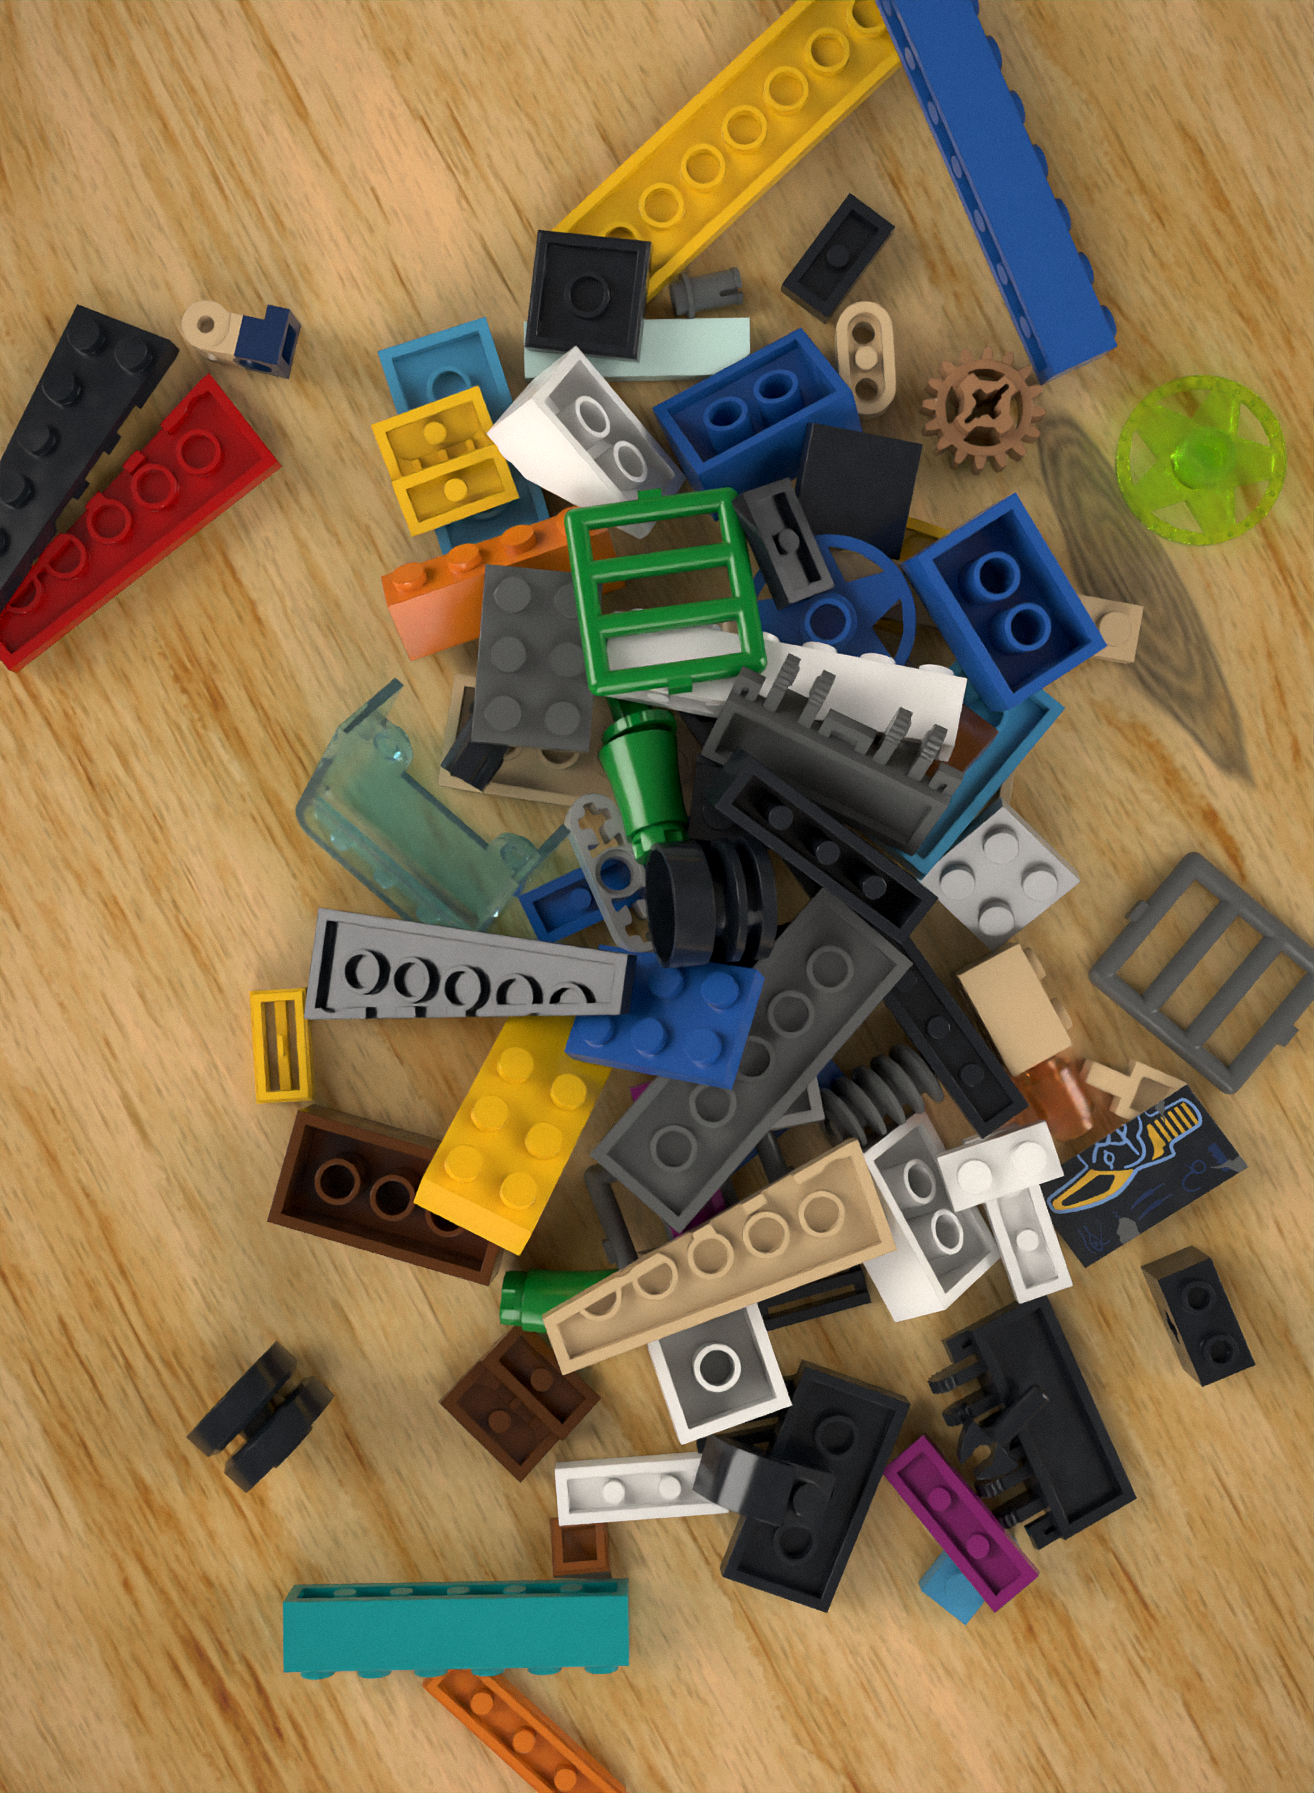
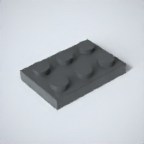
M486 564L471 743L588 753L594 695L590 692L587 683L571 572ZM597 584L601 606L603 584Z

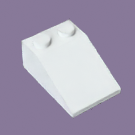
M577 346L573 347L534 378L486 433L498 446L503 457L511 462L525 479L578 507L637 500V491L661 488L662 496L673 495L677 493L687 478ZM657 521L618 526L617 528L638 539H642L649 534Z

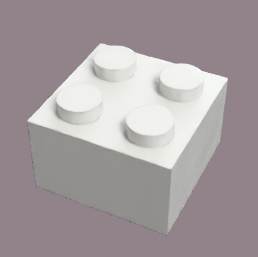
M757 1303L646 1344L681 1445L792 1405Z

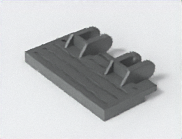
M788 653L765 698L759 695V692L766 677L743 666L705 743L701 755L724 765L739 745L840 822L913 857L948 807L952 795L961 784L965 774L941 762L932 777L925 775L938 754L948 729L934 724L931 730H928L918 750H915L900 743V740L904 739L909 731L913 712L899 707L880 738L876 749L873 750L869 747L875 739L877 730L831 708L822 724L814 721L834 683L836 675L823 670L821 675L816 677L807 698L788 689L795 681L800 670L799 663L801 661V658Z

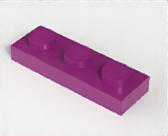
M926 1432L886 1465L883 1475L994 1613L1039 1577L1040 1571Z

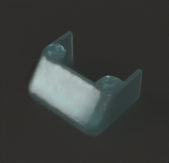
M394 678L337 727L296 805L297 821L303 831L315 843L404 920L489 932L540 874L571 831L562 824L538 850L527 838L509 832L499 834L490 844L485 842L406 773L413 760V750L409 737L400 727L394 725L386 718L404 686L399 680Z

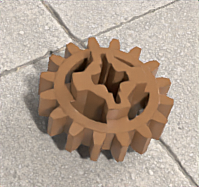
M985 346L979 359L974 360L971 352L966 348L958 356V367L950 361L944 360L938 369L942 380L937 378L929 379L924 390L935 399L923 400L919 407V413L932 417V420L924 425L921 432L923 437L937 435L939 441L932 452L935 456L941 455L947 450L953 454L950 468L956 470L964 460L971 462L972 474L979 475L985 463L990 461L992 468L998 473L1007 465L1006 454L1011 459L1019 462L1027 453L1022 442L1034 444L1041 432L1030 423L1040 422L1046 415L1045 408L1033 405V401L1039 398L1044 390L1042 385L1028 387L1025 381L1033 370L1030 365L1018 371L1011 367L1014 353L1009 351L1000 362L993 360L992 347ZM976 376L990 377L998 381L979 380ZM948 394L951 396L949 401L956 408L955 419L950 425L945 411ZM1015 398L1018 408L1016 428L1013 426L1016 421L1009 414L1010 401ZM998 399L991 409L990 415H982L979 419L975 417L970 423L966 424L974 407L980 408ZM965 441H985L988 446H975Z

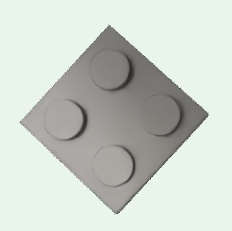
M1000 797L969 823L920 882L939 897L938 901L994 952L1081 881L1078 871Z

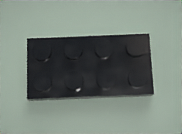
M802 1359L788 1393L792 1405L782 1409L766 1451L776 1457L821 1468L836 1475L821 1533L783 1523L780 1527L740 1514L721 1562L720 1571L722 1577L827 1613L911 1404L906 1396Z

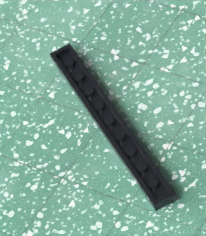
M675 710L703 749L718 718ZM778 854L805 894L811 899L822 886ZM853 910L913 963L882 999V1002L931 1068L938 1081L978 1137L984 1139L1030 1106L912 939L908 937L903 945H901Z

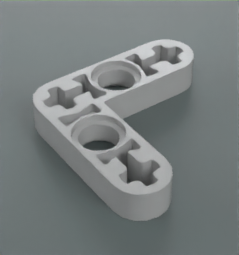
M596 793L583 795L573 803L566 813L564 826L566 835L611 937L618 947L629 952L642 953L654 951L649 931L646 933L648 942L643 943L639 935L629 937L626 933L625 927L632 922V916L627 905L617 912L612 904L624 901L638 891L642 899L635 901L632 907L639 920L647 919L645 904L646 870L643 865L638 864L635 860L632 844L628 843L621 814L614 802L605 795ZM584 808H589L593 815L602 813L605 817L606 822L599 828L604 844H607L613 838L618 843V846L605 849L595 858H592L589 850H593L599 845L595 832L591 828L582 830L578 823L585 816ZM606 860H620L629 868L631 879L625 889H610L601 880L600 870Z

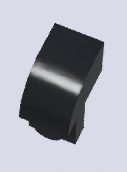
M711 1434L707 1437L692 1490L707 1500L741 1515L780 1527L783 1523L821 1533L836 1475L821 1468L776 1457L755 1445Z

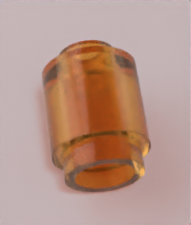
M1054 1055L1025 1071L1027 1075L1021 1079L1019 1085L1038 1120L1043 1119L1046 1121L1049 1132L1053 1134L1057 1142L1075 1139L1096 1125L1097 1120L1093 1114L1096 1106L1070 1058L1057 1059Z

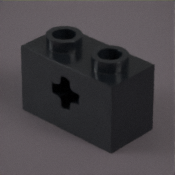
M1191 1245L1141 1266L1143 1275L1182 1368L1199 1385L1204 1387L1256 1365L1213 1261L1209 1256Z

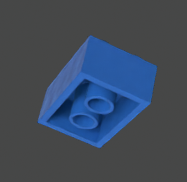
M1016 492L992 504L899 564L989 713L1012 709L1108 646Z

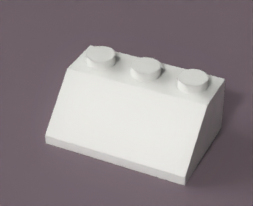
M912 1111L905 1115V1124L898 1125L893 1121L886 1125L887 1134L883 1137H879L875 1132L866 1136L868 1145L861 1148L897 1250L863 1262L895 1322L946 1310L1001 1257L996 1241L977 1206L954 1212L951 1208L934 1157L935 1154L946 1151V1148L926 1112L917 1114L915 1111Z

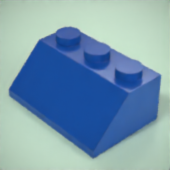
M801 327L652 408L694 492L730 487L735 489L738 495L788 477L790 481L794 480L798 475L808 422L863 432L852 390ZM718 513L710 514L715 522L719 520Z

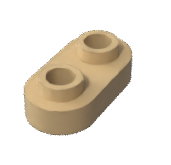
M860 301L848 306L838 319L834 334L836 372L853 392L859 419L872 420L888 410L896 393L894 332L891 317L882 306L870 301ZM859 328L868 330L872 335V341L867 344L856 342L853 338V331ZM861 384L870 385L875 391V397L868 401L862 400L857 396L855 388Z

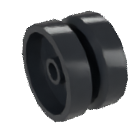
M277 1340L186 1436L206 1457L219 1454L237 1435L241 1436L244 1441L226 1461L224 1474L244 1493L251 1490L273 1467L277 1468L298 1447L313 1427L311 1425L335 1396L315 1376L302 1379L284 1398L278 1394L279 1389L295 1372L297 1359Z

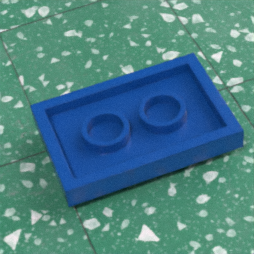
M599 944L598 949L637 955L630 1012L627 1015H576L564 1052L577 1061L732 1090L765 980L758 969L708 962V964L700 966L664 969L657 961L655 953L629 952L620 947Z

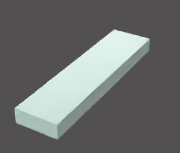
M750 317L645 319L639 363L586 358L606 382L704 380L750 355ZM527 321L524 322V346H525V337H526ZM524 347L526 383H530L565 354L529 351Z

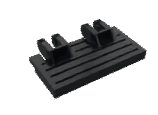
M1047 1295L1021 1304L1014 1301L941 1340L953 1364L928 1378L927 1382L932 1393H937L938 1395L950 1392L957 1386H961L977 1377L981 1386L980 1389L952 1403L943 1410L942 1415L948 1427L964 1424L969 1415L974 1419L997 1406L999 1411L978 1422L979 1425L994 1424L1032 1384L1042 1387L1049 1396V1402L1010 1441L1009 1454L1014 1457L1018 1467L1007 1474L995 1478L974 1481L975 1484L973 1485L976 1492L983 1499L996 1496L1023 1481L1027 1489L1026 1491L1006 1501L991 1512L1004 1529H1010L1044 1510V1515L1024 1525L1033 1547L1040 1550L1059 1538L1067 1540L1137 1499Z

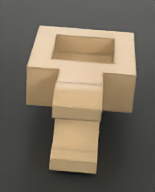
M1084 1058L1076 1076L1078 1080L1115 1095L1108 1111L1129 1120L1140 1115L1186 1084L1188 1085L1185 1081L1132 1059L1129 1060L1126 1070L1122 1074Z

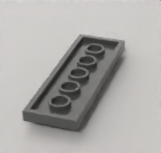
M821 887L775 939V945L769 958L757 960L751 967L758 969L765 980L732 1090L656 1076L592 1149L590 1156L680 1234L913 963L844 902Z

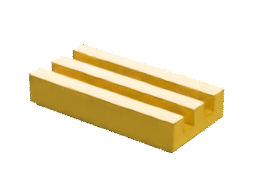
M308 987L249 991L256 1104L312 1101L316 1099L312 1026L310 1019H304ZM288 1000H294L300 1083V1089L293 1090ZM274 1001L279 1091H271L265 1006V1002Z

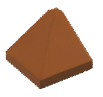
M558 1517L550 1518L554 1578H612L607 1522L559 1526Z

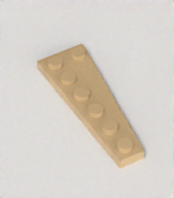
M854 1137L845 1140L542 1314V1320L562 1375L897 1250L859 1141Z

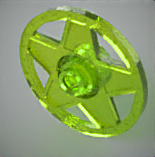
M1191 375L1177 378L1150 392L1137 404L1126 419L1120 431L1115 452V472L1118 487L1132 514L1142 525L1159 537L1188 546L1221 544L1239 537L1256 526L1277 501L1284 484L1287 469V450L1284 435L1279 422L1268 405L1244 385L1213 375ZM1202 389L1210 390L1191 418L1156 404L1179 392ZM1241 403L1260 421L1270 447L1238 437ZM1136 430L1157 461L1134 486L1131 478L1129 454ZM1270 480L1256 508L1235 525V487ZM1185 501L1203 533L1176 528L1156 517L1152 512Z

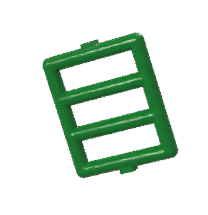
M724 487L662 496L661 488L637 491V500L573 508L566 512L564 526L587 683L593 695L602 697L665 687L668 689V695L692 692V684L736 678L743 666L759 674L766 669L768 663L746 535L731 503L733 499L739 496L735 489ZM718 513L723 543L593 560L589 530ZM727 566L732 597L606 615L601 613L597 584ZM736 621L741 647V652L610 671L605 639Z

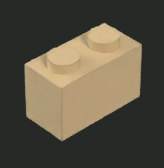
M1008 942L994 952L991 951L950 973L991 1052L1009 1076L1014 1077L1073 1045L1066 1030L1073 1027L1072 1021L1059 999L1055 997L1049 1000L1039 980L1045 978L1046 974L1039 959L1030 947L1022 950L1019 943Z

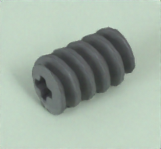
M899 1043L890 1048L889 1057L883 1054L873 1057L870 1062V1068L864 1065L854 1068L851 1079L844 1076L835 1079L832 1084V1091L824 1087L819 1089L825 1117L824 1122H819V1125L832 1147L844 1142L848 1137H854L859 1141L860 1147L864 1148L868 1145L864 1131L865 1127L869 1126L879 1137H883L887 1134L884 1116L888 1115L898 1125H903L906 1123L902 1107L904 1104H907L917 1114H922L925 1112V1105L921 1094L926 1093L936 1103L943 1101L944 1094L940 1083L928 1064L909 1046Z

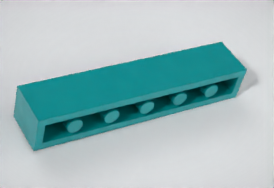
M629 1578L293 1585L283 1601L284 1673L300 1672L302 1678L309 1680L325 1679L333 1676L335 1672L357 1671L359 1677L374 1679L385 1677L391 1674L392 1670H414V1674L419 1677H438L446 1674L448 1669H471V1673L477 1676H495L503 1673L505 1668H528V1672L531 1674L551 1675L560 1672L562 1667H584L586 1672L592 1674H608L617 1671L618 1666H629Z

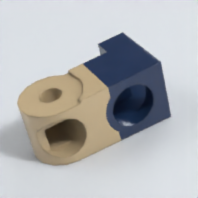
M213 300L197 301L185 310L181 320L183 335L203 358L223 365L289 379L301 324L290 309L268 304L264 320L229 313L220 303Z

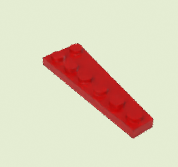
M210 373L204 376L160 423L162 428L140 452L136 450L122 465L125 469L102 493L98 491L84 506L87 510L66 533H59L45 548L43 553L40 554L39 560L32 565L31 570L0 614V660L9 671L19 672L282 467Z

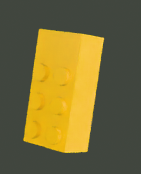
M576 1015L508 1017L429 1164L413 1203L520 1256L613 1067L573 1060L564 1052Z

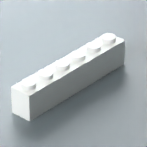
M636 608V609H632L631 611L642 610V609H641V608ZM717 624L610 638L606 645L610 671L741 652L739 635L724 632ZM763 632L768 663L766 669L761 673L766 679L759 695L767 697L788 653H791L801 658V661L799 663L800 670L795 681L788 689L808 698L809 691L816 677L820 676L823 670L836 675L834 683L814 720L815 722L822 724L831 708L877 730L875 739L869 747L876 749L899 707L913 712L909 731L905 738L900 740V743L918 750L927 731L931 730L934 724L940 725L948 729V732L935 759L948 762L955 746L967 678L954 676L952 670L939 665L927 664L920 666L919 669L895 665V660L882 654L866 653L862 654L860 658L838 654L834 647L820 642H806L802 646L781 643L776 636ZM737 677L692 684V692L668 695V689L665 687L609 695L607 697L718 718Z

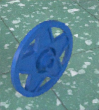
M834 534L814 536L834 582V588L779 611L773 598L757 601L762 632L776 636L780 642L802 646L806 642H820L834 647L838 654L860 658L862 654L876 653L891 658L872 626L900 599L903 613V633L898 652L894 658L895 665L905 666L914 644L916 609L905 577L894 562L882 551L853 537ZM828 547L859 553L878 565L884 572L845 582ZM760 569L753 578L757 600L766 584Z

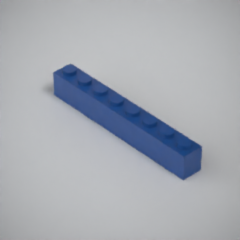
M875 0L1039 384H1046L1102 358L1117 347L1114 339L1117 333L1114 318L1105 305L1100 306L1091 285L1094 282L1092 266L1083 252H1077L1069 233L1071 230V219L1064 202L1060 198L1055 199L1046 179L1048 176V164L1041 148L1037 144L1032 145L1024 127L1025 110L1022 101L1014 90L1009 91L1001 73L1002 57L999 47L992 36L985 35L978 19V0Z

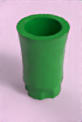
M646 730L624 735L603 746L598 753V758L611 784L621 814L628 843L632 844L636 862L646 865L650 847L655 843L689 840L687 830L690 825L683 800L679 774L677 736L665 730Z
M529 1268L528 1272L523 1270L506 1271L501 1289L500 1324L522 1327L523 1331L547 1333L542 1320V1314L619 1271V1269L586 1271Z

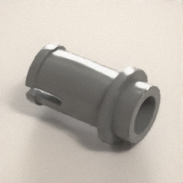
M737 267L689 277L686 272L679 274L678 280L669 282L671 303L676 316L685 314L687 319H693L695 312L733 304H743V292H738L737 289L742 288V281Z

